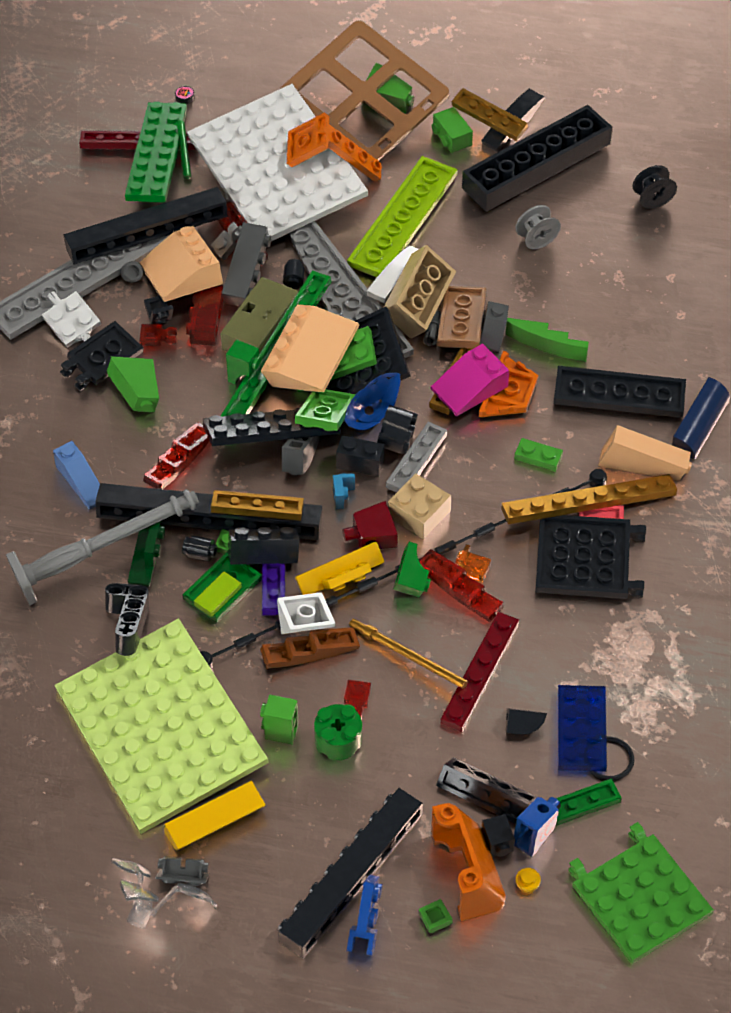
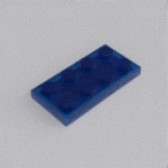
M558 685V771L607 772L606 686Z

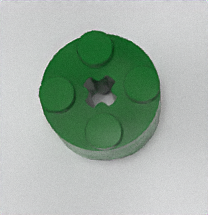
M334 704L319 709L314 721L317 750L332 760H345L352 757L358 748L360 749L362 745V719L354 706Z

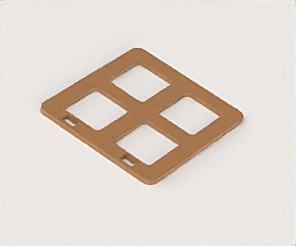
M363 21L353 22L280 88L282 89L293 84L299 92L321 71H326L352 92L330 114H327L330 116L329 124L378 161L448 99L450 95L447 86ZM359 38L363 39L389 60L366 81L359 79L335 60ZM398 71H404L430 92L408 114L402 113L376 92ZM301 95L315 116L324 113ZM427 102H430L432 105L425 111L422 107ZM364 103L394 125L372 147H366L340 126L341 122ZM387 140L389 144L382 150L379 146Z

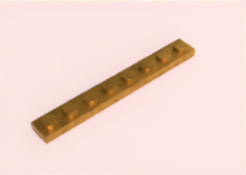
M670 474L504 502L502 503L501 510L509 525L676 496L677 487Z

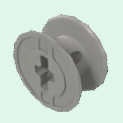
M537 205L521 215L516 223L515 230L518 235L525 237V244L528 248L540 249L550 244L558 236L561 224L558 219L551 218L549 207Z

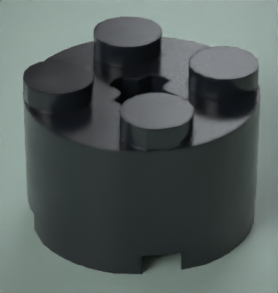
M389 405L382 422L377 443L384 444V449L406 454L410 438L413 437L418 413Z

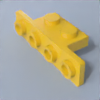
M372 542L297 575L295 579L302 595L313 594L323 589L338 591L346 587V582L351 580L358 582L365 579V574L371 572V568L384 563V559L377 542Z

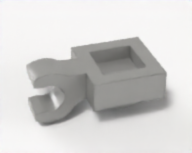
M233 222L228 227V232L223 230L213 241L211 246L220 258L226 260L235 250L236 241L239 238L242 226L238 227Z

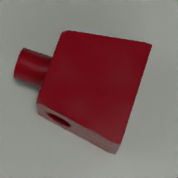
M386 501L355 512L353 514V526L342 529L345 542L357 539L360 548L372 542H377L379 549L398 547V533Z

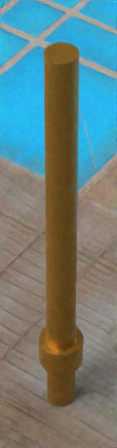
M354 618L350 621L349 626L354 627L355 630L362 633V636L368 640L379 642L462 689L467 686L468 681L383 635L370 624L365 625Z

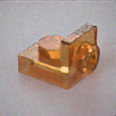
M466 544L463 551H459L455 563L458 564V574L483 582L491 566V559L470 553L471 545Z

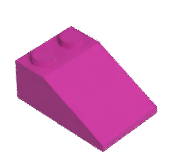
M481 344L465 353L431 386V390L458 416L507 388L509 369L484 344Z

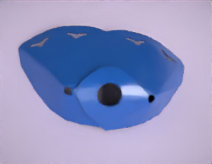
M386 373L372 380L364 389L360 390L348 406L345 415L346 424L358 430H367L380 423L385 416L388 406H394L401 383L400 374ZM371 406L374 410L373 414H366L365 408Z

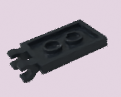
M114 321L68 352V360L61 364L63 369L60 373L67 378L78 368L82 374L75 378L78 383L74 386L79 391H83L91 381L97 385L108 377L107 368L111 357L136 358L143 353L144 347Z

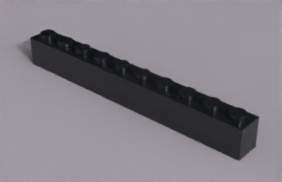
M100 483L95 501L96 518L129 521L170 502L171 496L176 498L183 496V491ZM195 493L199 500V503L195 504V510L187 508L182 510V516L174 514L161 520L164 525L213 530L224 529L227 531L236 528L258 529L267 527L269 529H281L282 527H291L297 529L298 536L301 539L319 540L322 523V505L304 504L301 520L211 513L213 494Z

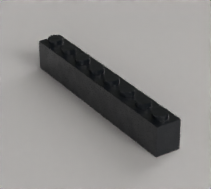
M215 187L63 234L65 247L75 265L171 235L183 227H197L228 217L227 204L219 188Z
M398 788L394 794L390 793L383 803L384 806L380 811H375L371 815L369 824L356 833L353 843L343 848L338 861L327 867L322 880L312 885L304 901L300 900L296 904L290 918H285L278 927L279 943L304 959L361 890L367 877L375 873L422 816L423 803L401 788Z

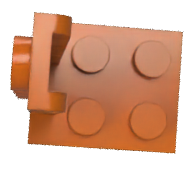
M325 112L288 131L287 164L294 167L329 148L371 180H381L382 163L329 124L330 116Z

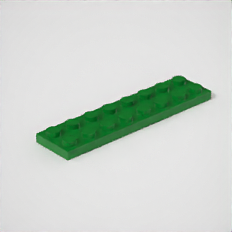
M148 102L125 191V201L166 203L179 148L176 122L180 120L185 122L187 113L186 103Z

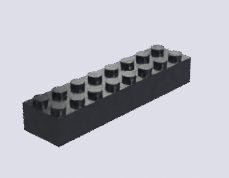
M586 105L462 171V189L487 212L610 145L613 127L589 105Z

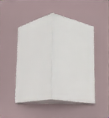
M322 592L277 598L281 634L335 627V621Z

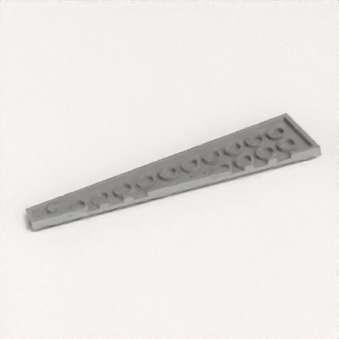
M315 221L288 233L308 276L312 270L331 276L332 282L321 298L322 305L326 311L355 321L382 308L376 299L367 296L368 289ZM394 324L404 356L407 358L414 354V349Z

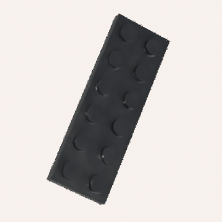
M558 366L553 404L683 418L686 379Z
M301 407L295 410L285 411L278 409L274 412L256 411L252 414L242 415L235 413L231 416L213 415L209 418H203V428L212 446L341 434V426L337 431H326L323 428L304 427L301 424H295V415Z

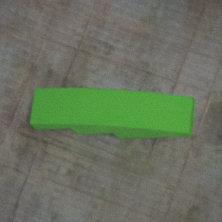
M507 318L505 335L540 351L586 362L589 341L568 339L569 332L548 330L549 323Z

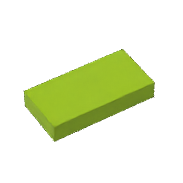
M224 571L194 600V605L212 617L242 588V584Z

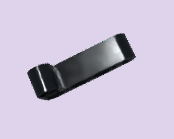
M112 583L105 587V609L109 613L120 614L115 629L116 652L119 655L129 656L134 654L138 648L149 611V591L147 587L142 585Z

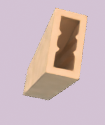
M617 425L601 449L598 466L653 477L670 474L672 480L680 481L684 474L689 473L692 462L689 461L691 452Z

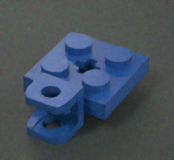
M369 875L364 881L357 926L353 925L349 931L347 951L349 952L354 950L356 937L369 939L367 955L372 956L374 953L378 930L371 928H374V924L377 923L379 909H375V903L378 902L382 894L383 884H379L380 876Z

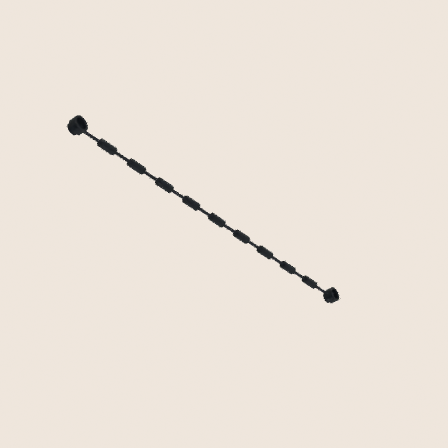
M595 469L590 473L588 481L571 489L566 487L553 494L574 491L587 484H590L591 487L606 485L607 474L602 469ZM504 519L495 524L490 522L475 529L473 534L456 542L451 540L436 547L435 552L419 558V562L434 555L441 556L457 548L456 545L470 538H479L495 531L496 526L507 521ZM400 565L395 566L396 570L378 578L371 577L356 584V588L337 597L332 595L326 598L327 606L331 607L337 604V600L356 591L361 593L378 585V581L398 573ZM280 620L276 621L274 626L255 635L250 633L233 641V645L212 655L206 651H200V653L212 669L213 657L235 647L238 650L255 642L257 637L276 628L278 631L281 630Z

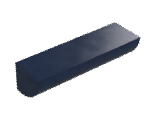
M708 377L673 436L672 446L691 452L690 458L694 460L730 401L729 392L723 384Z

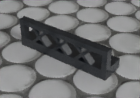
M454 757L443 765L436 786L496 815L506 814L507 819L515 824L517 817L537 798L535 795Z

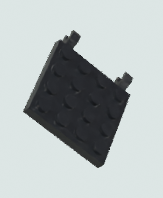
M569 515L540 519L535 593L627 599L629 593L637 598L643 597L644 581L628 580L630 538L637 542H645L646 526L630 525L629 519Z

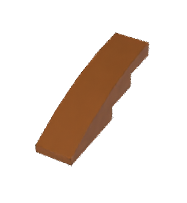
M354 627L311 630L308 636L287 637L284 643L262 644L260 651L266 669L310 663L359 649L360 644Z

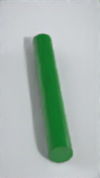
M180 120L176 123L183 178L188 179L191 178L185 123Z

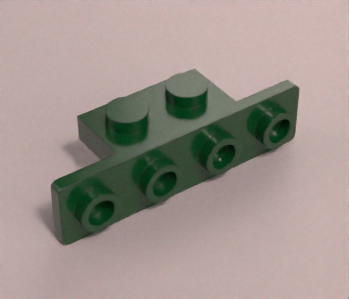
M162 521L139 531L128 576V584L150 587L156 558H160L161 554L160 540H163L165 536V526L162 524Z

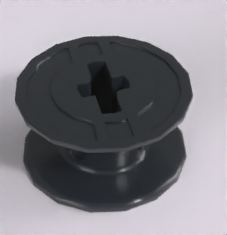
M661 165L651 166L641 171L634 179L632 188L636 194L640 195V203L643 207L650 209L661 207L675 196L677 184L672 179H669L670 173L668 168Z

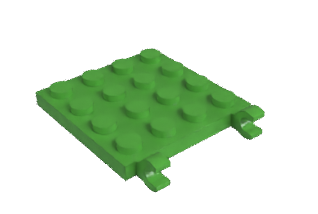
M638 822L630 826L631 831L628 833L636 845L589 873L586 872L584 865L578 858L569 863L571 867L568 868L570 874L576 879L572 887L631 964H634L713 915L714 909L655 835L652 834L647 837L643 827Z

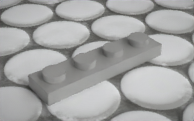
M427 422L386 481V488L398 492L415 473L420 475L446 438L447 429Z

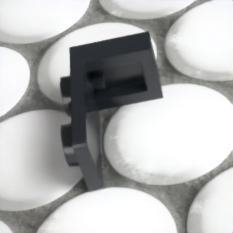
M160 296L144 300L151 325L163 326L169 323L174 310L172 305L168 306L167 302H164Z

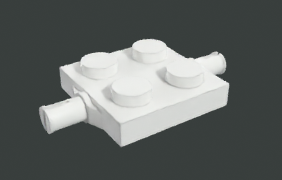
M54 291L51 292L52 295L49 293L48 298L54 305L43 313L42 317L67 348L75 342L89 339L91 332L101 325L99 318L77 291L62 300Z

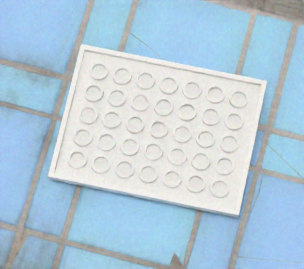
M293 84L187 131L189 139L246 223L267 226L268 233L271 235V241L368 196L367 188L350 164L329 148L294 167L287 164L288 131L316 117Z

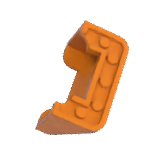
M445 803L433 806L431 837L434 846L439 845V843L444 844L449 848L450 853L462 850L468 867L462 870L458 877L461 896L457 912L460 921L501 910L505 904V892L482 828L454 804Z

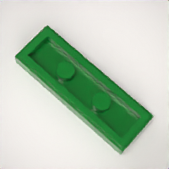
M612 778L556 798L560 802L561 808L559 809L555 826L621 803L622 797Z

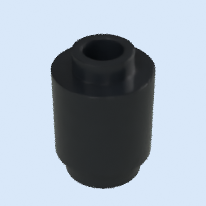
M291 259L284 266L283 284L292 289H299L304 283L305 268L300 260Z
M192 535L185 538L182 553L189 558L209 562L217 554V545H215L213 539Z

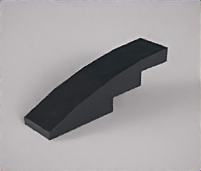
M528 88L505 111L528 123L544 101L545 96ZM490 128L481 141L485 146L499 152L508 139L511 141L512 139Z

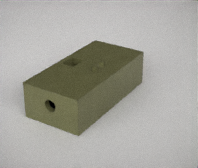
M261 277L221 331L222 350L228 352L237 339L259 348L260 354L299 291Z

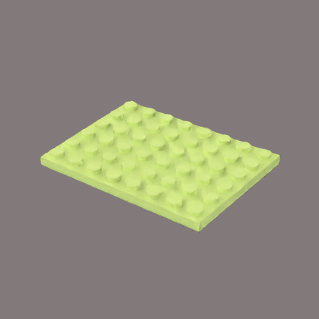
M179 618L141 638L137 651L134 654L123 656L115 652L55 685L57 692L140 834L269 763L267 756Z

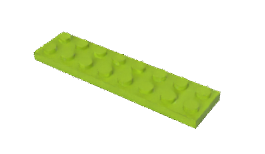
M422 156L347 259L348 265L351 268L378 277L386 266L411 242L456 178L458 169Z

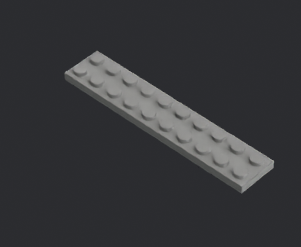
M168 236L75 265L72 260L66 262L0 301V329L10 340L44 320L42 314L54 305L48 298L49 293L52 295L51 292L54 291L62 300L77 291L82 298L119 276L125 263L130 261L140 263Z

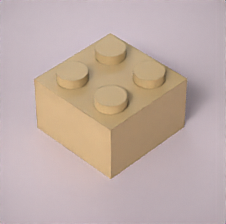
M415 473L388 501V509L393 521L424 540L451 511V495Z

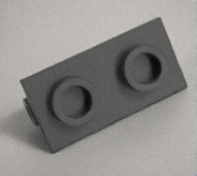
M167 856L159 858L158 868L161 869L156 879H161L164 883L169 884L177 883V881L187 882L191 886H200L202 883L206 884L209 877V863H205L204 860L187 858L185 867H181L182 858Z

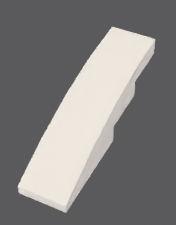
M409 245L400 252L375 279L367 290V296L386 303L408 259L418 249Z

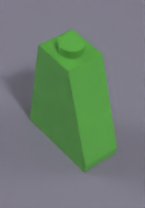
M375 63L366 80L376 73L382 65ZM396 75L376 91L404 114L414 103L412 86Z
M111 357L107 374L132 410L155 412L159 401V393L153 359Z

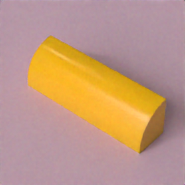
M250 781L165 823L164 833L176 850H180L266 805L254 783Z

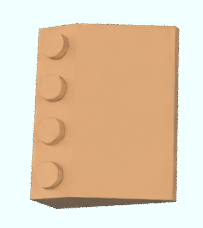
M194 226L183 227L173 232L139 263L164 302L223 284L219 261Z
M297 305L261 372L272 387L324 392L360 325L358 322L316 306Z

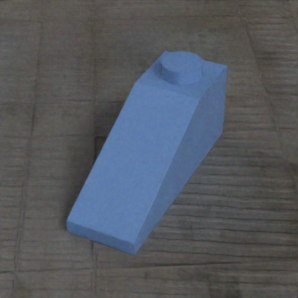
M73 441L53 450L55 465L89 510L96 507L95 501L100 483L81 451Z

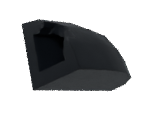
M507 708L506 732L530 734L542 726L547 713Z

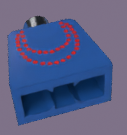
M537 797L517 817L514 831V846L531 857L535 855L555 828L558 812L561 808V804L556 798L550 797L546 801L541 797Z

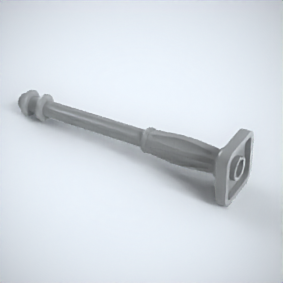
M185 489L183 496L179 498L171 496L170 502L88 540L81 539V541L58 548L29 565L28 563L21 565L15 552L6 554V557L29 605L37 602L32 586L37 584V581L66 571L86 558L92 557L93 552L174 514L182 516V510L190 508L195 510V504L199 503V500L194 491L189 492Z

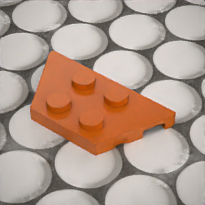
M503 351L500 361L509 369L508 387L482 402L479 417L526 413L539 375L527 369L520 361L515 362L509 357L508 352Z

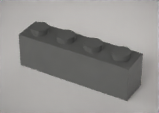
M243 222L222 290L224 304L241 306L254 288L255 283H258L260 280L261 271L259 269L265 263V249L271 243V235L268 233L267 226Z

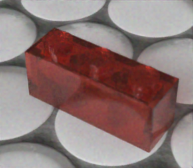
M223 285L193 293L194 307H190L189 312L191 323L187 322L186 335H190V344L216 346L224 304L222 297Z

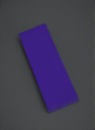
M262 564V616L279 615L277 598L285 597V564Z

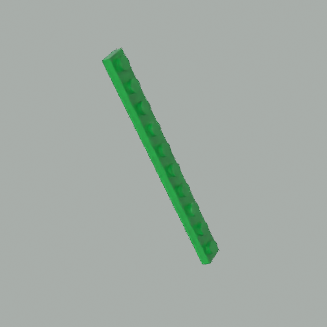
M312 270L260 352L261 364L259 368L254 370L250 377L245 376L221 416H231L235 413L242 415L250 414L269 383L261 369L297 305L317 306L332 282L331 276Z

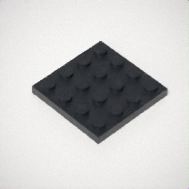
M387 306L355 320L360 325L358 329L367 326L371 329L377 364L331 380L326 389L357 394L372 380L386 373H399L401 381L411 377L390 310Z

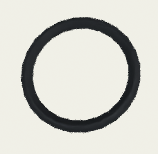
M611 736L593 740L586 747L583 756L587 770L602 780L612 778L614 781L625 777L632 770L635 761L631 747L623 740ZM612 741L622 745L629 754L630 761L628 767L622 773L614 776L602 775L596 772L591 767L588 758L590 750L596 744Z

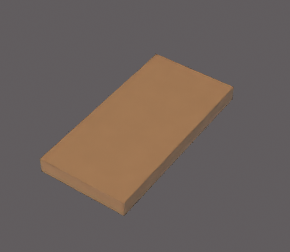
M448 287L443 297L437 347L476 348L480 345L486 300L485 287Z

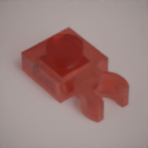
M141 324L140 344L142 346H161L162 341L168 344H176V336L171 335H177V328L168 327L163 329L161 324Z
M348 680L344 704L354 706L362 719V707H368L371 683Z

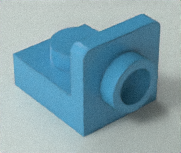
M354 473L333 475L335 510L344 509V500H348V491L355 490Z

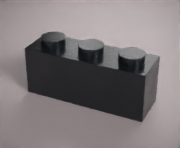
M267 527L258 529H229L228 557L230 565L298 563L300 539L297 529L291 527H282L281 529H269Z

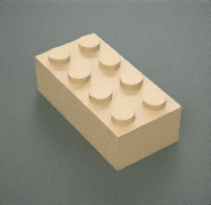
M427 245L411 254L384 307L387 306L390 310L393 323L411 339L427 330L456 273L449 264Z

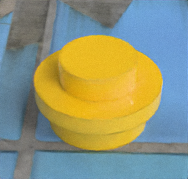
M523 868L517 873L516 885L523 892H533L540 886L541 877L535 869Z

